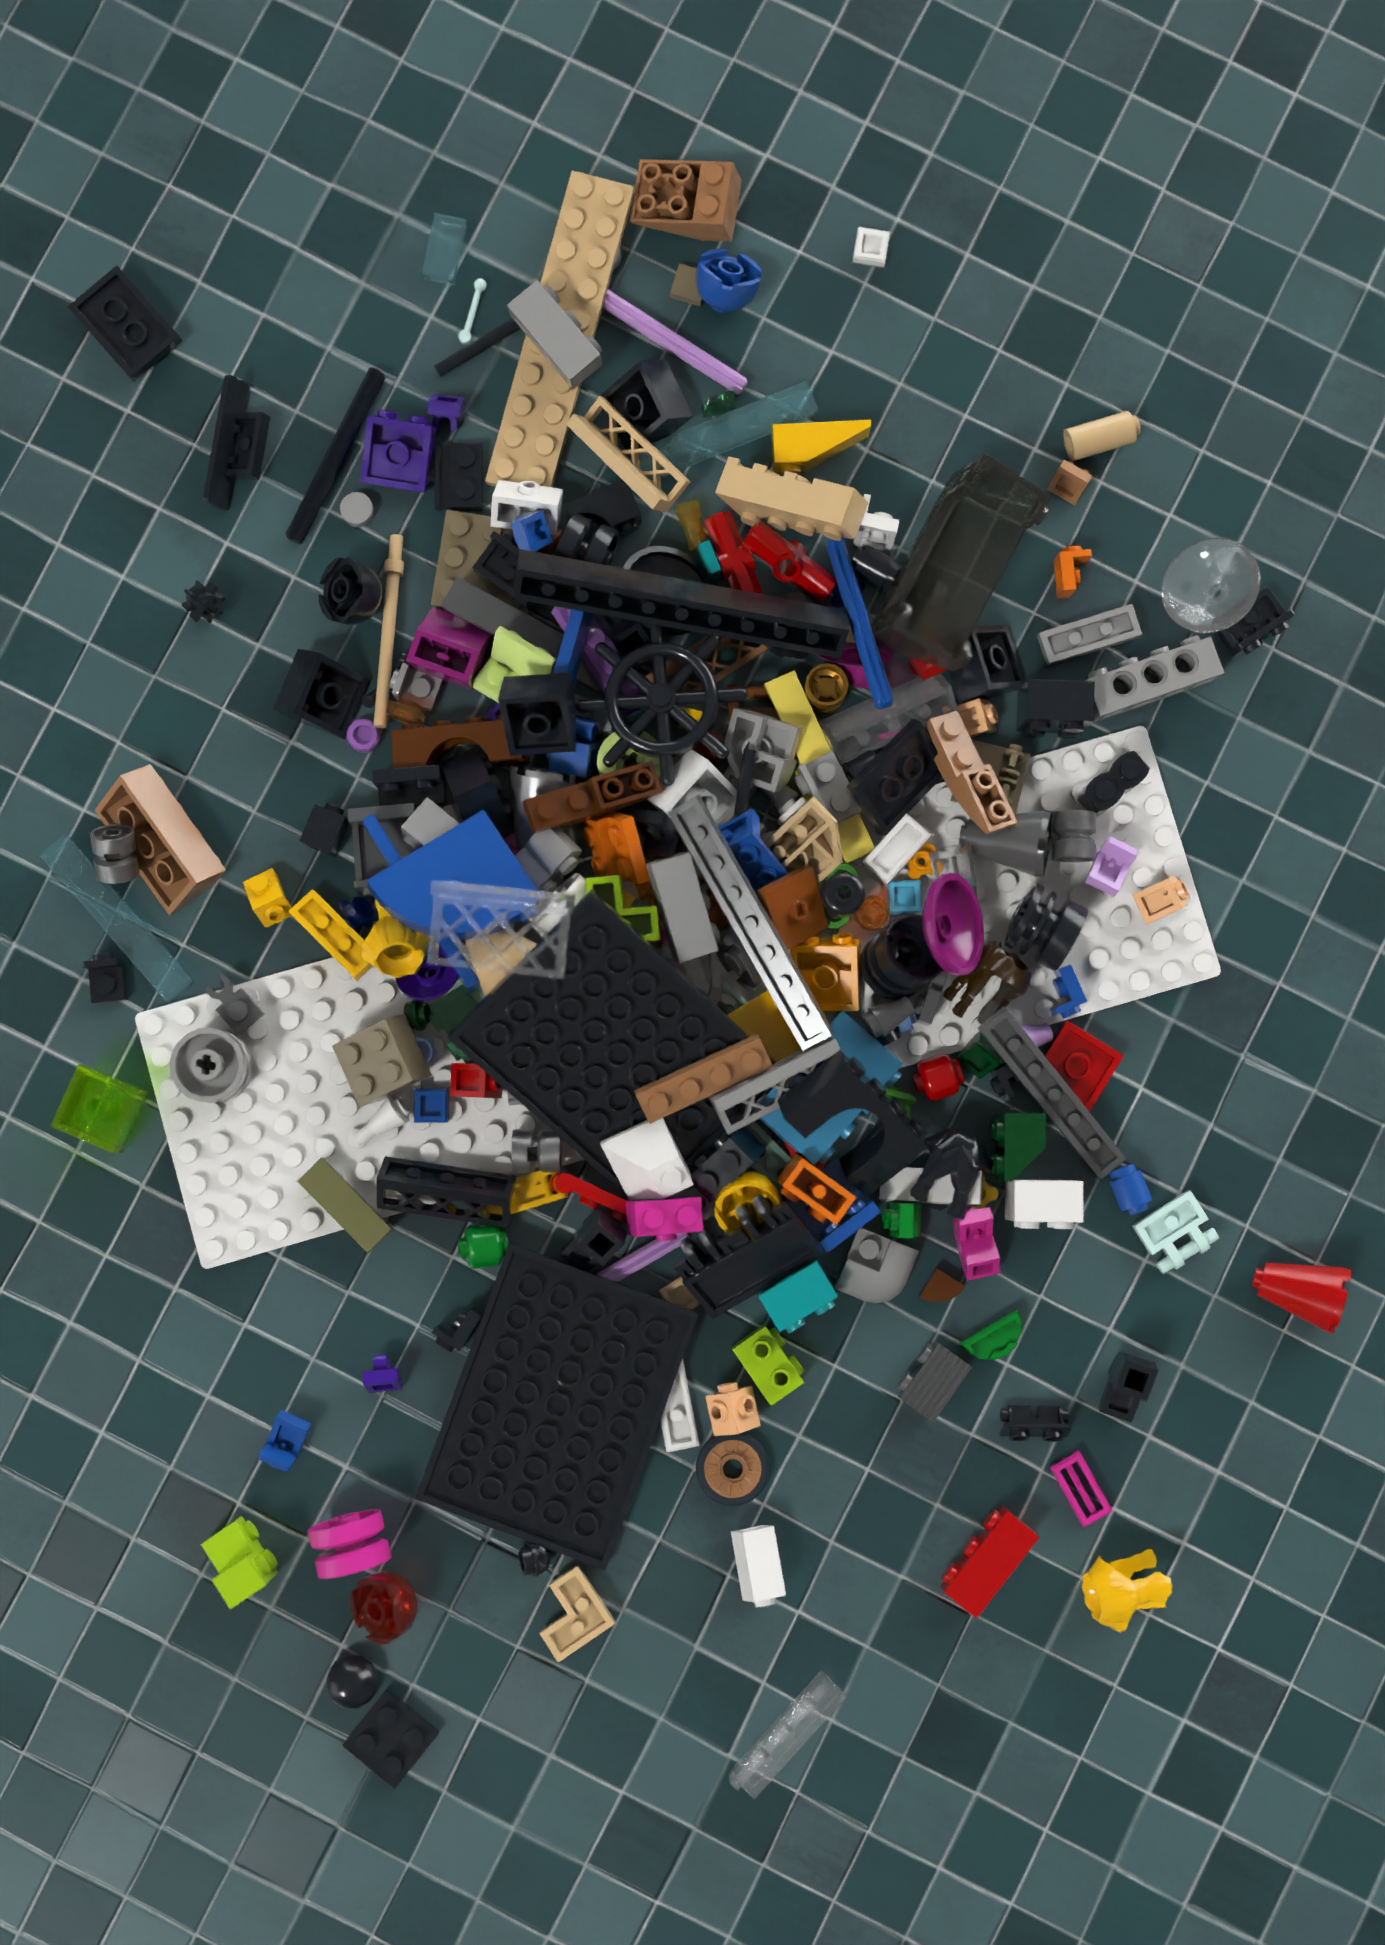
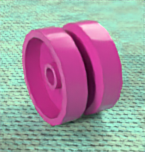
M380 1509L343 1514L307 1529L311 1547L317 1550H326L314 1560L319 1579L354 1574L378 1566L392 1558L388 1540L382 1537H373L385 1528Z

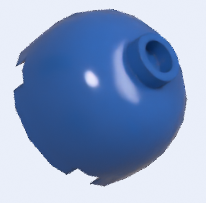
M713 249L701 255L696 269L695 280L699 295L717 312L726 313L746 307L754 299L759 289L762 274L761 268L755 261L741 253H738V257L734 258L727 256L728 250Z

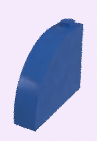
M484 809L367 880L368 889L396 920L422 934L449 940L476 939L502 931L520 920L526 923L540 913L539 908L542 907L543 898Z

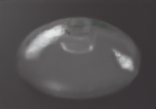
M1217 537L1197 541L1183 549L1172 560L1164 574L1161 587L1164 608L1176 624L1188 631L1214 633L1227 629L1240 621L1254 605L1261 583L1259 566L1251 552L1234 540ZM1221 590V594L1218 597H1212L1215 591Z

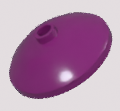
M957 873L942 874L934 880L925 897L922 914L923 933L928 948L939 966L954 976L967 975L976 968L983 950L984 925L982 912L973 888L964 877Z

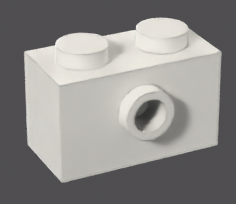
M498 480L492 495L490 526L512 529L510 523L514 522L515 518L542 510L550 534L555 535L561 519L563 489L539 486L533 481L517 483Z

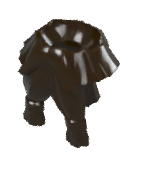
M996 940L988 941L983 944L982 954L976 968L967 975L956 977L943 992V997L948 1001H952L961 988L968 983L966 991L960 997L961 1001L952 1009V1012L961 1018L992 976L1001 978L1002 981L998 992L979 1013L977 1020L980 1024H983L1003 1006L1006 1008L1012 1000L1025 994L1030 986L1031 971L1016 953H1009L1001 947V942Z

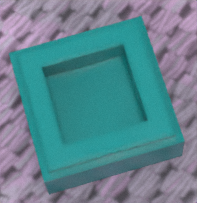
M710 540L699 543L698 557L702 567L707 572L708 578L712 582L721 579V567Z

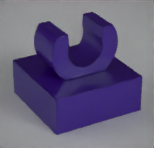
M433 394L428 400L427 414L435 415L432 424L436 425V429H439L442 417H447L451 421V431L457 429L459 418L465 412L466 398Z
M387 1354L373 1356L374 1371L363 1372V1386L369 1393L401 1390L402 1376L397 1368H391L390 1359H387Z

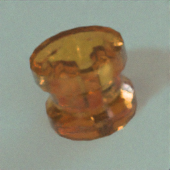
M865 897L864 903L858 912L855 913V920L864 930H878L889 918V906L881 897Z

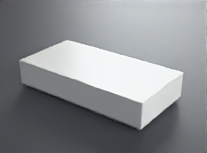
M906 813L866 857L862 865L888 886L914 855L928 842L932 834Z

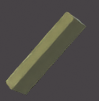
M320 1158L297 1181L367 1253L393 1229L324 1158Z

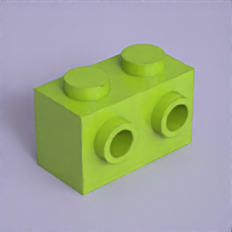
M763 1324L733 1345L732 1350L770 1406H772L804 1383L800 1375L805 1370L794 1355L790 1358L786 1356L781 1348L786 1343L777 1329L773 1327L769 1330Z

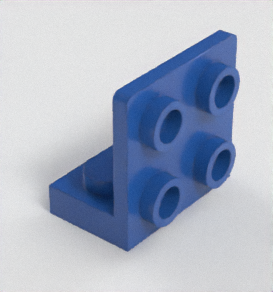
M753 809L718 827L756 895H758L757 890L789 873L760 839V819Z
M839 1159L833 1160L821 1172L854 1195L856 1199L837 1225L829 1219L821 1223L807 1212L810 1205L801 1199L795 1204L786 1197V1201L821 1244L826 1253L830 1252L881 1213L875 1203L846 1178Z

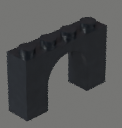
M839 1050L777 1101L784 1119L804 1138H807L833 1116L846 1110L864 1109L877 1115V1122L871 1134L839 1159L846 1178L868 1197L929 1149L924 1138L927 1131L915 1117L910 1120L906 1116L907 1111L895 1097L890 1100L885 1095L887 1093L885 1088L875 1077L870 1080L865 1075V1068L855 1057L849 1059Z

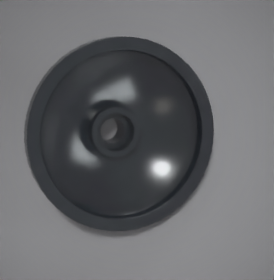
M652 546L641 549L634 553L623 567L624 569L713 585L711 579L707 576L706 570L698 561L690 555L671 547ZM640 622L642 625L650 629L649 623ZM663 626L664 634L682 635L692 632Z

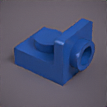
M542 510L519 516L514 519V522L510 523L514 540L519 549L535 552L553 543Z
M1071 964L1055 971L1056 978L1052 980L1057 994L1060 998L1065 996L1067 1003L1051 1009L1050 1012L1052 1016L1060 1013L1063 1019L1080 1012L1079 1005L1087 1002Z

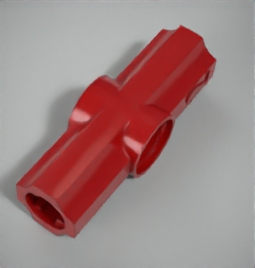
M722 511L704 520L705 527L716 552V558L721 567L723 580L728 582L731 589L763 594L754 571L756 568L752 554L748 548L742 545L743 541L731 511Z
M761 520L753 525L742 542V545L772 567L773 574L778 580L794 583L817 602H823L837 583L836 578L807 556L806 548L801 543L792 540L787 541ZM785 559L791 560V561H793L795 564L789 563V562H787Z

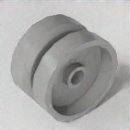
M215 1028L196 1029L184 1035L175 1045L170 1058V1074L176 1087L188 1098L208 1103L227 1102L239 1096L249 1085L253 1074V1057L247 1044L235 1034ZM211 1061L216 1063L215 1070L209 1069Z

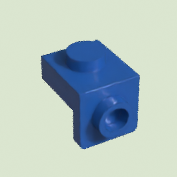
M281 1410L276 1416L268 1440L260 1451L258 1459L273 1468L289 1472L300 1455L312 1423Z

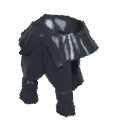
M946 1128L925 1138L931 1155L926 1161L922 1174L917 1179L916 1184L910 1189V1195L915 1200L926 1202L935 1180L943 1178L950 1173L951 1183L955 1190L952 1202L949 1205L927 1203V1206L940 1211L947 1207V1213L950 1216L964 1219L969 1195L975 1184L978 1171L987 1174L992 1171L985 1145L980 1144L974 1137Z

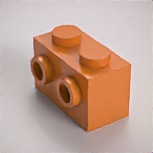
M796 1153L776 1179L778 1183L784 1186L780 1193L795 1204L801 1199L810 1205L807 1212L821 1223L829 1219L837 1225L856 1199L854 1195Z

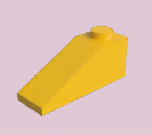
M871 420L773 424V471L781 473L782 476H784L785 471L797 473L798 475L801 472L808 471L869 437Z

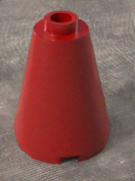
M1265 1263L1263 1269L1256 1268L1252 1287L1258 1288L1257 1295L1327 1333L1335 1334V1327H1338L1348 1294L1344 1284L1345 1281L1350 1282L1351 1269L1334 1266Z

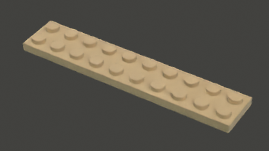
M572 171L540 284L544 288L549 285L558 295L561 301L558 305L565 313L570 310L581 323L579 330L587 338L591 335L594 338L635 188L627 184ZM527 335L525 336L485 480L487 485L496 487L498 480L517 483L533 481L539 486L553 488L569 430L566 423L573 415L582 384L580 383L576 388L572 389Z

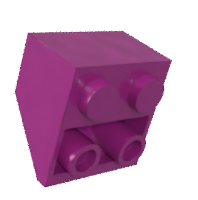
M432 607L416 631L406 662L412 669L441 678L443 681L472 691L473 680L480 671L493 635L457 615Z

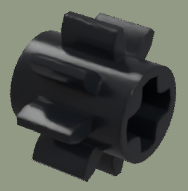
M197 580L195 586L189 590H184L187 594V601L182 603V607L187 611H191L190 617L194 621L198 622L203 617L209 623H212V618L224 613L221 610V602L225 601L226 598L220 592H217L218 587L214 583L209 582L205 587Z

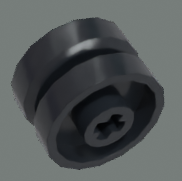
M577 513L573 514L564 529L554 556L611 566L618 544L619 530L603 524L593 533L592 519Z

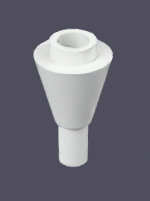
M391 1095L388 1096L368 1121V1124L352 1135L354 1141L361 1146L376 1134L379 1135L409 1123L408 1115L411 1113L409 1106L400 1097L396 1099Z

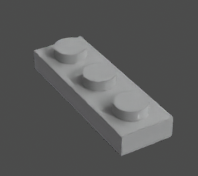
M1129 604L1039 632L1037 638L1046 665L1050 666L1140 638L1142 631L1133 604Z

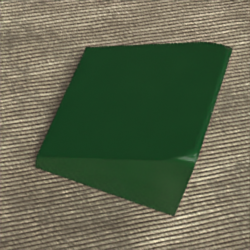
M980 1031L956 1057L960 1064L979 1079L1003 1063V1059Z

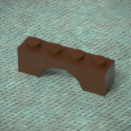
M501 715L498 716L496 721H486L485 718L474 717L466 719L464 724H454L453 721L442 720L434 722L432 727H422L421 724L410 723L402 725L400 730H391L393 769L437 765L441 757L449 749L460 744L481 746L487 754L489 761L498 767L530 764V754L510 756Z

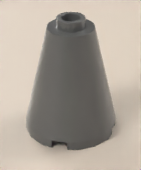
M1037 811L1014 814L1018 821L1015 826L990 834H986L972 819H969L968 825L961 826L959 844L965 845V852L1035 877H1044L1049 856L1048 845L1052 831V812Z

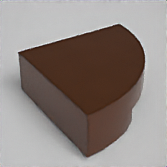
M935 1268L920 1292L919 1297L927 1301L943 1302L956 1297L965 1286Z

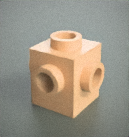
M729 1382L718 1385V1392L705 1396L714 1436L740 1434L761 1426L752 1386L738 1387L737 1382Z

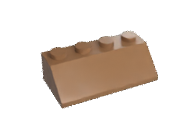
M151 764L120 775L94 810L104 825L123 824L134 828L136 841L134 853L138 857L139 874L169 916L211 888L226 871L218 856L214 854L202 837L201 832L194 826L181 804L177 802Z

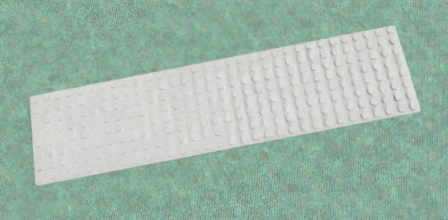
M1137 726L1030 757L1016 814L1037 811L1052 812V814L1067 810L1086 811L1077 800L1081 790L1095 777L1103 774L1121 755L1135 751L1150 768L1147 776L1131 791L1123 794L1120 800L1110 809L1096 816V832L1089 836L1095 840L1096 853L1108 837L1122 841L1138 851L1115 897L1085 883L1093 861L1070 863L1052 860V845L1054 840L1059 838L1052 831L1051 839H1049V856L1044 877H1035L965 852V845L959 844L960 830L962 825H968V821L971 818L958 802L950 801L952 792L946 782L935 784L908 813L909 816L932 834L927 843L935 846V859L940 865L938 874L934 876L926 874L917 879L921 882L922 913L913 915L922 916L926 894L934 880L940 875L957 873L968 881L976 894L981 908L984 925V943L995 940L1001 942V947L1009 953H1016L1032 973L1030 986L1025 994L1012 1000L1006 1007L1019 1025H1040L1044 1023L1051 1025L1218 976L1221 972L1147 730L1143 726ZM862 811L859 814L876 848L886 836L877 834ZM777 830L764 833L761 837L763 843ZM867 856L848 864L857 871L858 877L864 885V903L858 912L850 916L849 921L844 927L837 930L826 928L817 933L819 934V939H832V935L836 933H850L853 939L861 940V953L864 946L899 916H904L887 915L886 885L862 865ZM921 858L919 859V863L924 864L925 860ZM908 865L892 881L914 880L908 875ZM1172 876H1175L1177 881L1182 880L1189 893V898L1186 899L1188 906L1146 925L1132 894ZM825 878L818 884L820 896ZM626 880L622 881L623 889L637 898L632 908L657 906L655 895L653 892L650 895L647 889L650 887L651 890L650 880L639 885ZM706 881L700 887L701 891L707 890L709 887ZM1036 883L1045 887L1040 900L1042 903L1051 891L1057 893L1053 907L1057 911L1068 899L1088 909L1087 918L1074 945L1058 968L1059 970L1071 964L1087 1002L1079 1005L1080 1012L1064 1019L1060 1013L1054 1016L1051 1015V1009L1065 1004L1067 1001L1065 996L1060 998L1055 990L1052 981L1056 978L1054 971L1035 962L1039 946L1033 944L1024 955L1019 953V948L1023 941L1022 937H1020L1012 949L1004 946L1008 924L1022 898L1032 890ZM553 894L549 895L545 899L548 900ZM827 912L829 918H831V919H837V918H838V917H834L833 915H831V914H829V913ZM659 917L660 926L664 927L662 919ZM533 919L526 923L520 920L507 928L537 944L547 935ZM729 920L724 924V926L721 928L719 932L729 927H732ZM649 942L664 957L673 958L670 948L657 942ZM715 952L681 962L686 970V977L706 993H708L709 986L720 987L723 981L731 982L733 989L748 1002L768 990L763 981L754 990H747L736 982L740 976L734 970L728 973L716 957ZM332 957L234 985L233 992L236 993L240 988H243L264 1012V1015L241 1035H237L247 1044L253 1057V1074L249 1085L244 1091L227 1102L208 1103L188 1098L176 1087L170 1074L171 1055L175 1045L184 1035L202 1028H215L235 1034L215 1010L222 1004L220 1000L214 999L206 993L140 1012L135 1017L201 1266L205 1269L344 1230L297 1182L320 1158H324L382 1218L402 1213L377 1208L376 1178L385 1156L515 1175L516 1178L540 1171L538 1167H535L533 1172L513 1173V1129H532L535 1134H539L542 1129L550 1128L523 1104L509 1105L507 1090L503 1088L501 1098L450 1097L451 1064L476 1063L448 1039V1033L485 997L481 984L478 990L470 994L461 979L458 978L455 985L442 996L431 1000H424L430 1006L431 1021L427 1023L425 1030L417 1031L415 1028L411 1029L415 1037L427 1036L435 1043L434 1048L437 1049V1058L433 1063L430 1062L428 1066L432 1075L391 1095L396 1099L400 1097L407 1103L411 1111L408 1115L410 1122L382 1134H376L361 1146L354 1141L352 1135L368 1124V1121L387 1098L359 1107L332 1045L385 1018L404 1014V1005L406 1002H411L412 998L407 997L401 992L394 977L382 974L373 966L356 981ZM465 957V959L467 960V962L469 963V965L471 966L472 970L474 971V973L476 974V976H477V978H478V975H477L475 969H474L473 966L470 964V962L468 961V959ZM948 973L932 1024L926 1026L916 1022L912 1024L914 1028L912 1033L906 1031L900 1034L901 1038L884 1047L903 1063L900 1068L916 1064L923 1059L933 1056L951 1054L963 1050L979 1032L978 1027L981 1025L977 1020L979 1013L998 992L1002 979L992 976L975 997L965 1014L960 1018L952 1012V1009L961 1001L960 997L966 991L968 983L961 988L952 1001H948L943 997V992L958 977ZM929 983L908 998L913 1008L918 995H925ZM721 992L719 1001L725 1005H733L735 1010L742 1006L731 995ZM877 993L872 995L874 1006L893 1001L883 998ZM823 1011L829 1024L841 1012ZM844 1011L871 1035L862 1016H859V1011ZM827 1058V1059H825V1060H823V1061L817 1063L816 1066H815V1069H817L820 1065H822V1064H823L825 1061H827L829 1058ZM211 1061L209 1069L215 1070L216 1063ZM799 1072L786 1079L784 1087L788 1088V1084H793L794 1077H806L807 1073ZM771 1087L756 1103L759 1104L773 1088ZM414 1089H449V1123H414ZM562 1140L561 1166L585 1160ZM538 1146L530 1147V1154L537 1155ZM386 1190V1198L399 1200L403 1198L397 1191ZM421 1195L418 1197L423 1203H436L431 1196Z

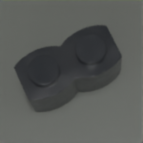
M1135 751L1127 752L1115 760L1103 774L1098 775L1088 783L1079 793L1077 800L1086 811L1095 812L1096 816H1099L1115 805L1123 794L1128 793L1141 783L1147 776L1150 768Z

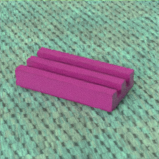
M1079 1450L1074 1451L1068 1457L1065 1456L1060 1459V1462L1049 1466L1083 1528L1113 1512ZM1076 1461L1102 1506V1509L1098 1511L1071 1465ZM1066 1469L1091 1515L1085 1517L1060 1470Z

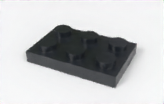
M117 265L67 306L133 382L183 341Z
M911 719L847 785V788L879 835L886 836L905 814H908L942 778L934 761L938 752L920 720Z

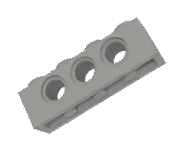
M1199 635L1181 641V647L1169 650L1168 646L1161 647L1150 652V657L1139 661L1137 657H1133L1118 664L1120 668L1108 672L1105 667L1089 673V679L1086 681L1095 682L1094 723L1216 681L1224 674V670L1211 636L1201 640ZM1176 659L1184 660L1188 664L1189 671L1187 673L1180 672L1176 668ZM1144 671H1154L1158 676V683L1148 682L1144 677ZM1119 680L1124 682L1127 686V694L1117 693L1113 687V681Z

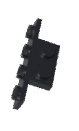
M225 375L203 495L205 502L220 510H229L234 480H260L271 418L263 412H246L250 386L233 375Z

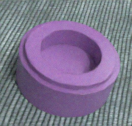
M359 719L349 726L347 740L355 751L370 753L379 746L381 733L379 728L373 726L372 721Z

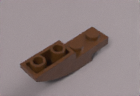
M648 761L592 777L587 782L527 798L522 804L533 834L556 827L564 828L614 812L659 795L663 790L653 762Z

